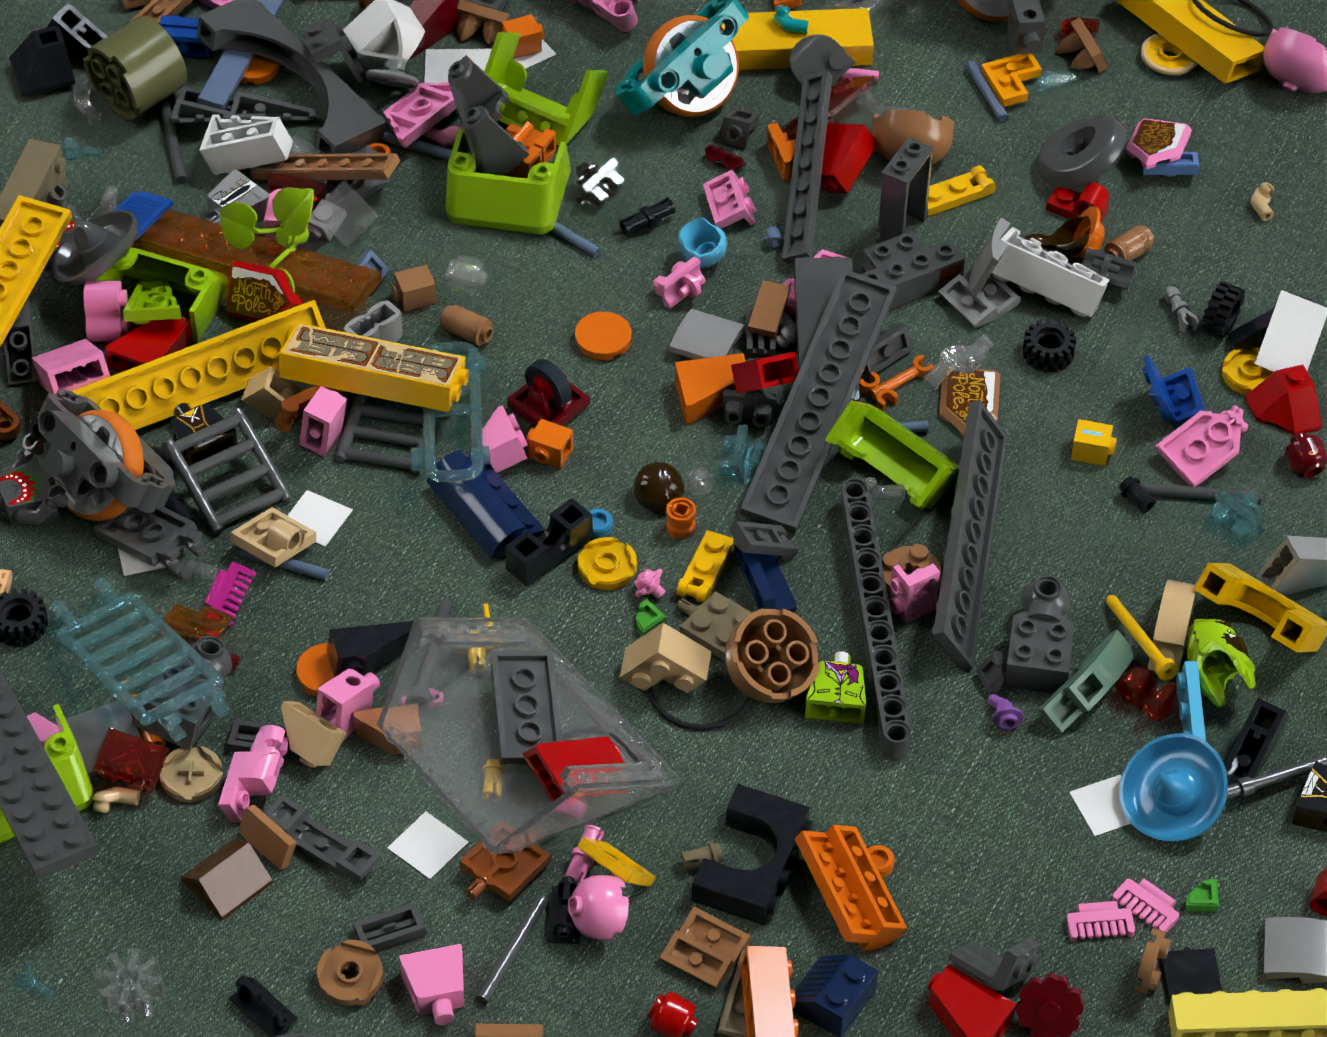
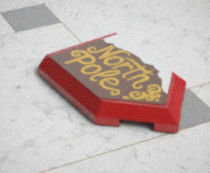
M234 260L232 263L226 306L228 316L256 322L299 306L303 302L299 295H295L290 287L289 279L284 270L240 260Z

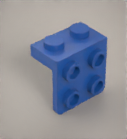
M1149 355L1143 357L1146 366L1142 368V372L1147 383L1152 385V389L1148 390L1153 404L1155 406L1158 405L1165 422L1169 420L1176 430L1199 411H1206L1195 374L1191 367L1163 378Z

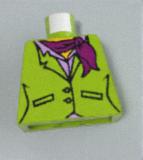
M836 652L833 654L832 662H819L818 674L810 685L807 694L805 718L864 724L866 696L863 667L857 664H850L851 656L848 653Z

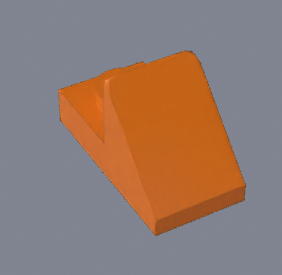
M778 123L767 125L766 145L783 181L786 182L792 177L796 139L789 141L785 132L782 133Z

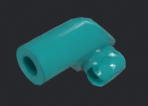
M778 5L775 8L776 14H773L774 21L784 31L807 34L808 20L793 19L789 15L790 9L788 6Z

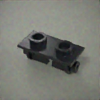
M564 876L562 881L558 883V886H552L547 943L580 944L581 933L575 928L568 912V900L578 886L575 879L571 876Z
M242 975L236 980L235 986L237 991L229 997V1000L269 1037L279 1036L298 1020L290 1010L255 978Z

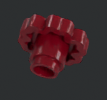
M1048 973L1044 980L1032 977L1028 983L1021 987V1000L1017 1002L1015 1011L1019 1024L1023 1027H1031L1032 1037H1056V1035L1069 1037L1072 1032L1079 1028V1015L1083 1013L1085 1004L1081 991L1075 987L1069 988L1067 977Z

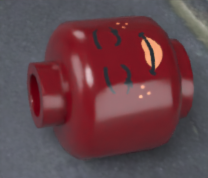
M1305 432L1294 435L1290 439L1291 443L1285 448V456L1293 473L1304 478H1312L1322 473L1327 464V452L1321 439L1316 435H1307Z

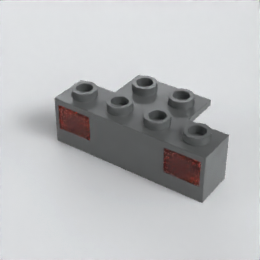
M910 231L863 249L864 255L870 262L862 265V274L860 275L897 287V293L890 307L892 309L939 291L959 274L963 277L965 257L951 240L926 249L914 232Z

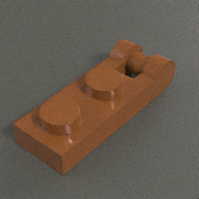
M315 385L283 400L279 409L280 414L277 415L274 423L276 429L288 432L294 423L302 420L304 409L320 386ZM324 387L330 391H336L341 395L342 390Z

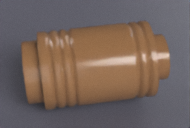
M1136 225L1107 243L1105 253L1133 261L1152 248L1154 236L1146 226Z
M458 305L447 306L440 317V325L444 331L478 346L489 342L493 336L494 328L490 319Z

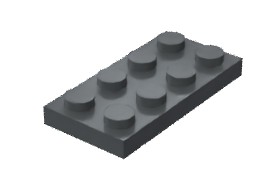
M491 651L489 660L500 764H528L522 755L526 750L540 743L563 741L553 651Z

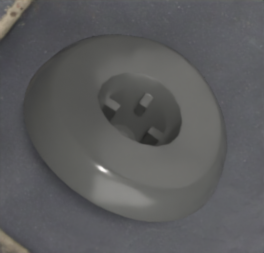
M1093 115L1072 122L1059 129L1046 140L1038 155L1040 176L1048 184L1059 188L1077 187L1096 179L1114 163L1123 149L1127 136L1125 125L1118 118L1110 115Z
M117 210L97 215L87 221H77L73 226V231L63 240L54 256L52 267L55 278L66 285L80 286L85 285L88 281H94L105 273L135 242L139 226L135 215L127 210Z

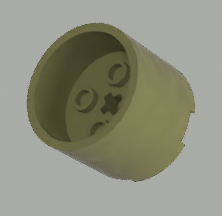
M146 16L137 17L87 49L88 56L83 59L86 74L95 92L101 91L103 96L112 104L110 110L125 120H132L182 88L183 85L185 86L187 82L185 62L175 42L161 25Z

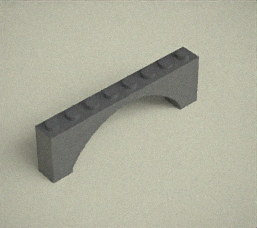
M233 0L199 15L196 36L212 51L217 49L237 50L263 56L288 67L308 82L318 95L325 114L324 126L317 130L315 150L319 154H352L353 152H358L366 145L383 142L386 121L382 116L377 114L363 98H360L329 66L325 65L322 61L316 63L309 48L295 34L288 30L278 18L270 13L258 0Z

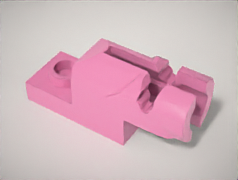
M275 725L262 726L256 735L250 751L234 752L218 803L230 823L242 821L245 809L250 804V796H265L272 793L280 768L284 763L282 756H285L289 747L288 737H284L285 730L282 727Z

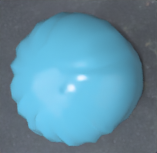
M697 218L688 222L681 228L678 234L679 247L684 260L687 262L693 257L699 258L701 268L711 267V265L719 262L726 253L728 243L725 233L705 218Z

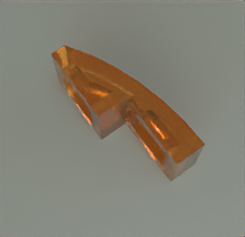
M175 604L163 618L161 630L194 638H201L203 636L219 637L232 621L233 615L204 605L199 612Z

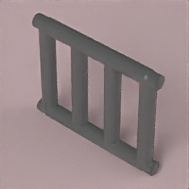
M356 394L336 451L335 460L339 463H344L345 460L407 469L412 475H419L440 411L428 409L427 414L365 405L367 396ZM361 416L421 425L423 428L420 436L359 427L358 423ZM353 438L415 447L416 449L413 458L352 449L350 447Z
M241 408L232 412L233 416L175 442L173 439H169L163 443L170 459L213 534L220 533L223 530V526L279 500L284 503L292 499L287 486ZM239 426L246 441L188 466L181 454L182 451ZM253 451L260 463L259 466L202 491L195 476ZM267 475L275 490L216 516L209 501Z

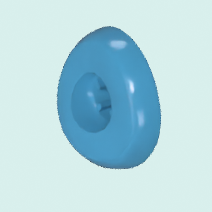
M1185 733L1161 736L1144 745L1128 762L1119 786L1120 804L1128 821L1137 830L1149 837L1172 842L1193 839L1207 832L1219 819L1228 795L1227 773L1218 752L1202 738Z

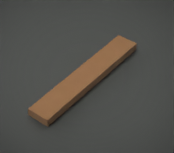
M396 153L289 154L287 160L252 168L250 174L254 180H388L399 164L400 159Z

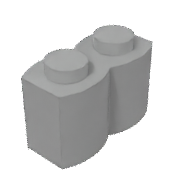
M382 301L372 306L366 315L350 320L343 330L346 333L396 343L403 335L401 311L390 301Z

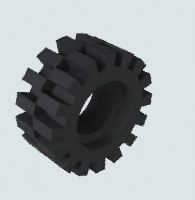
M1221 281L1216 286V290L1213 291L1211 300L1209 299L1208 307L1205 309V316L1202 319L1203 329L1226 337L1230 330H1232L1233 324L1236 323L1238 314H1240L1245 290Z
M1046 319V323L1038 320L1036 325L1032 323L1029 325V329L1025 331L1022 350L1023 357L1027 358L1026 362L1028 365L1034 363V369L1038 370L1039 367H1043L1042 372H1047L1048 368L1052 369V373L1057 372L1058 367L1064 370L1066 369V364L1070 365L1072 359H1074L1076 346L1075 332L1073 329L1069 330V325L1066 323L1061 326V321L1056 320L1055 324L1051 323V319ZM1053 343L1059 347L1055 349H1049L1041 346L1040 344Z
M21 588V593H17L16 589H11V595H8L6 591L1 594L2 600L0 599V642L2 643L5 640L8 646L15 642L16 647H22V642L26 641L28 646L32 644V638L36 641L41 639L40 633L45 634L47 631L46 626H48L45 603H43L41 596L37 597L34 591H31L28 595L27 589ZM17 613H27L30 615L29 618L22 622L8 621L9 617Z

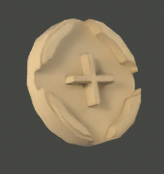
M202 746L191 748L190 751L180 747L170 752L163 759L160 770L161 787L165 793L174 800L184 803L201 802L211 797L220 788L223 780L222 763L215 752Z

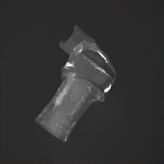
M983 334L974 344L968 346L951 345L940 352L941 359L923 377L932 387L937 389L953 371L973 373L988 358L989 349L994 347L995 343L986 334Z

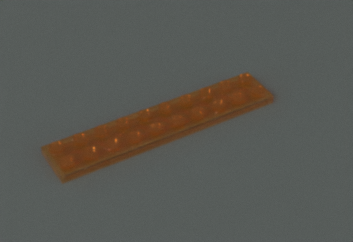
M170 209L132 244L136 248L230 275V268L234 260L268 267L287 249L277 241L254 235V242L250 247L245 249L235 248L226 240L220 224L211 223ZM295 247L296 250L290 252L275 267L285 269L292 276L295 285V295L298 294L301 297L351 312H355L382 281L380 271Z

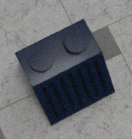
M852 955L821 956L794 990L795 1007L792 1011L831 1034L842 1037L875 994L878 970Z

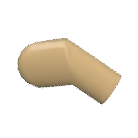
M1267 182L1257 187L1250 199L1251 206L1262 221H1268L1274 216V212L1268 205L1271 195L1274 193V187Z
M117 786L99 791L93 797V800H95L93 810L107 813L110 811V802L137 806L140 799V791Z

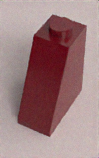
M414 0L409 6L425 30L419 45L410 58H414L457 29V0Z

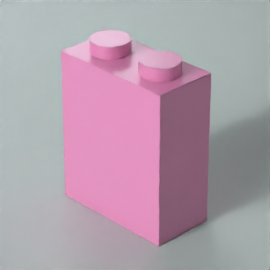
M87 339L31 358L39 384L49 393L56 394L59 389L73 391L110 377L103 352Z

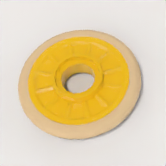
M1155 34L1146 39L1141 47V57L1144 63L1150 69L1161 74L1182 75L1193 70L1198 64L1160 34ZM1164 52H1173L1176 56H1167Z

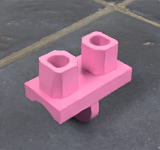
M693 257L686 263L679 261L673 265L670 275L667 277L659 276L653 280L655 293L662 296L665 307L671 309L685 297L696 298L701 294V285L706 280L700 270L701 262L699 258Z

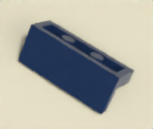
M733 537V553L758 609L796 611L797 604L775 556L743 553L735 545Z

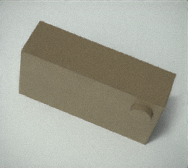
M33 139L28 140L0 195V227L18 195L48 203L47 195L51 191L59 198L54 188L57 185H61L64 188L67 186L66 158L63 157L61 145Z

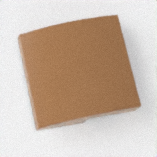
M694 906L680 931L675 930L659 958L717 989L738 962L742 949L745 950L752 939L749 934Z

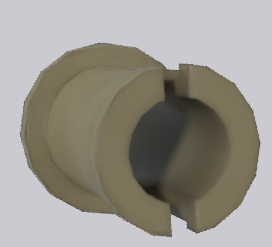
M712 841L708 842V846L681 852L686 872L699 868L703 858L717 863L724 861L720 844H713Z

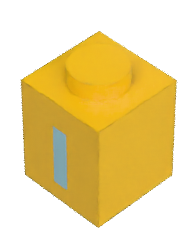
M1078 419L1071 460L1106 466L1108 455L1114 456L1117 438L1111 437L1113 425Z

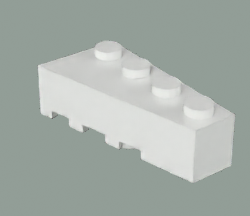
M1012 227L1001 238L1009 246L993 270V276L1004 282H1014L1025 292H1036L1043 295L1052 304H1063L1071 308V311L1076 315L1091 317L1099 306L1109 279L1080 263L1068 264V259L1065 255L1058 251L1046 252L1042 249L1041 242L1034 238L1024 240L1019 237L1021 231Z

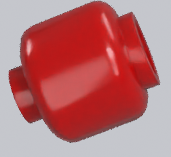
M672 991L664 996L659 994L647 1015L651 1019V1029L664 1037H682L683 1034L689 1037L698 1022V1019L693 1017L696 1011L695 1005Z

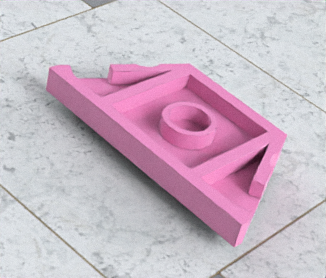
M449 82L439 84L420 83L383 113L386 122L400 144L406 148L425 132L431 130L443 118L449 116L456 109Z

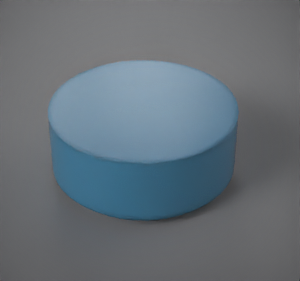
M604 509L590 510L589 512L593 515V538L608 536L613 530L612 515Z

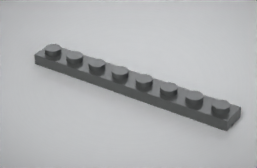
M828 70L803 76L782 259L787 264L795 263V258L812 257L833 77Z

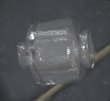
M459 254L454 260H449L444 281H448V286L451 290L473 295L478 287L484 288L488 272L483 271L482 260Z

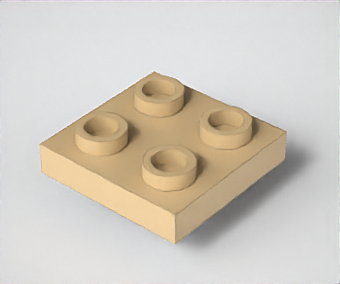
M271 507L233 530L230 535V542L271 566L277 567L315 543L316 532Z

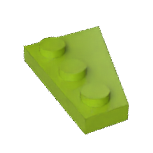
M168 280L139 281L123 310L124 322L133 321L134 324H146L151 320L182 319L180 307L177 305L176 298L172 294Z

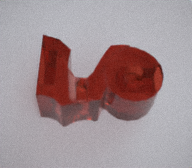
M1132 667L1115 684L1121 698L1129 703H1135L1138 710H1143L1150 720L1153 719L1158 723L1177 706V685L1168 683L1158 690L1152 673L1145 668Z

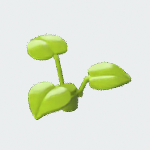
M289 187L281 189L276 193L273 199V213L276 219L281 222L280 227L255 228L258 216L255 210L248 204L233 202L225 205L220 211V223L226 240L235 248L245 249L253 244L254 233H275L277 242L287 248L268 266L275 268L290 252L296 250L295 245L305 243L309 238L308 224L312 214L314 189ZM276 268L284 270L285 274L289 279L288 283L292 288L293 292L295 293V285L292 276L285 269Z

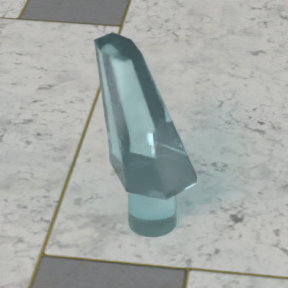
M1043 71L1041 74L1042 78L1036 81L1034 85L1038 91H1042L1047 87L1053 89L1075 82L1077 78L1071 72Z

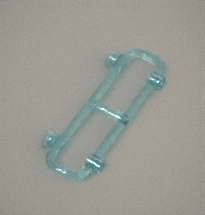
M467 342L437 343L429 346L427 349L449 354L464 353L468 355L470 404H454L449 412L423 407V447L411 448L412 471L425 470L426 475L431 480L437 482L468 481L476 478L482 472L484 464H490L489 446H483L480 372H486V356L480 355L478 349L473 344ZM470 415L471 467L445 471L436 469L435 417Z

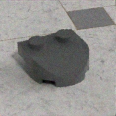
M817 34L803 38L793 47L790 53L789 69L795 81H798L801 85L803 84V76L828 70L833 76V84L856 62L833 38Z

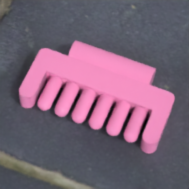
M1126 879L1113 893L1112 901H1117V903L1120 901L1121 906L1127 904L1126 908L1133 909L1134 915H1138L1141 912L1139 915L1141 920H1144L1149 915L1146 919L1147 924H1151L1157 918L1152 924L1153 928L1157 929L1159 927V930L1166 931L1167 933L1178 921L1179 913L1173 909L1176 900L1146 879H1143L1139 885L1131 879Z
M1117 901L1077 904V913H1069L1066 919L1069 937L1072 942L1077 941L1078 933L1080 939L1086 938L1084 927H1086L1089 939L1094 937L1092 926H1094L1097 938L1102 936L1100 925H1102L1104 937L1110 936L1109 924L1111 934L1114 937L1118 935L1116 924H1118L1121 936L1127 933V936L1133 937L1135 933L1131 909H1118Z

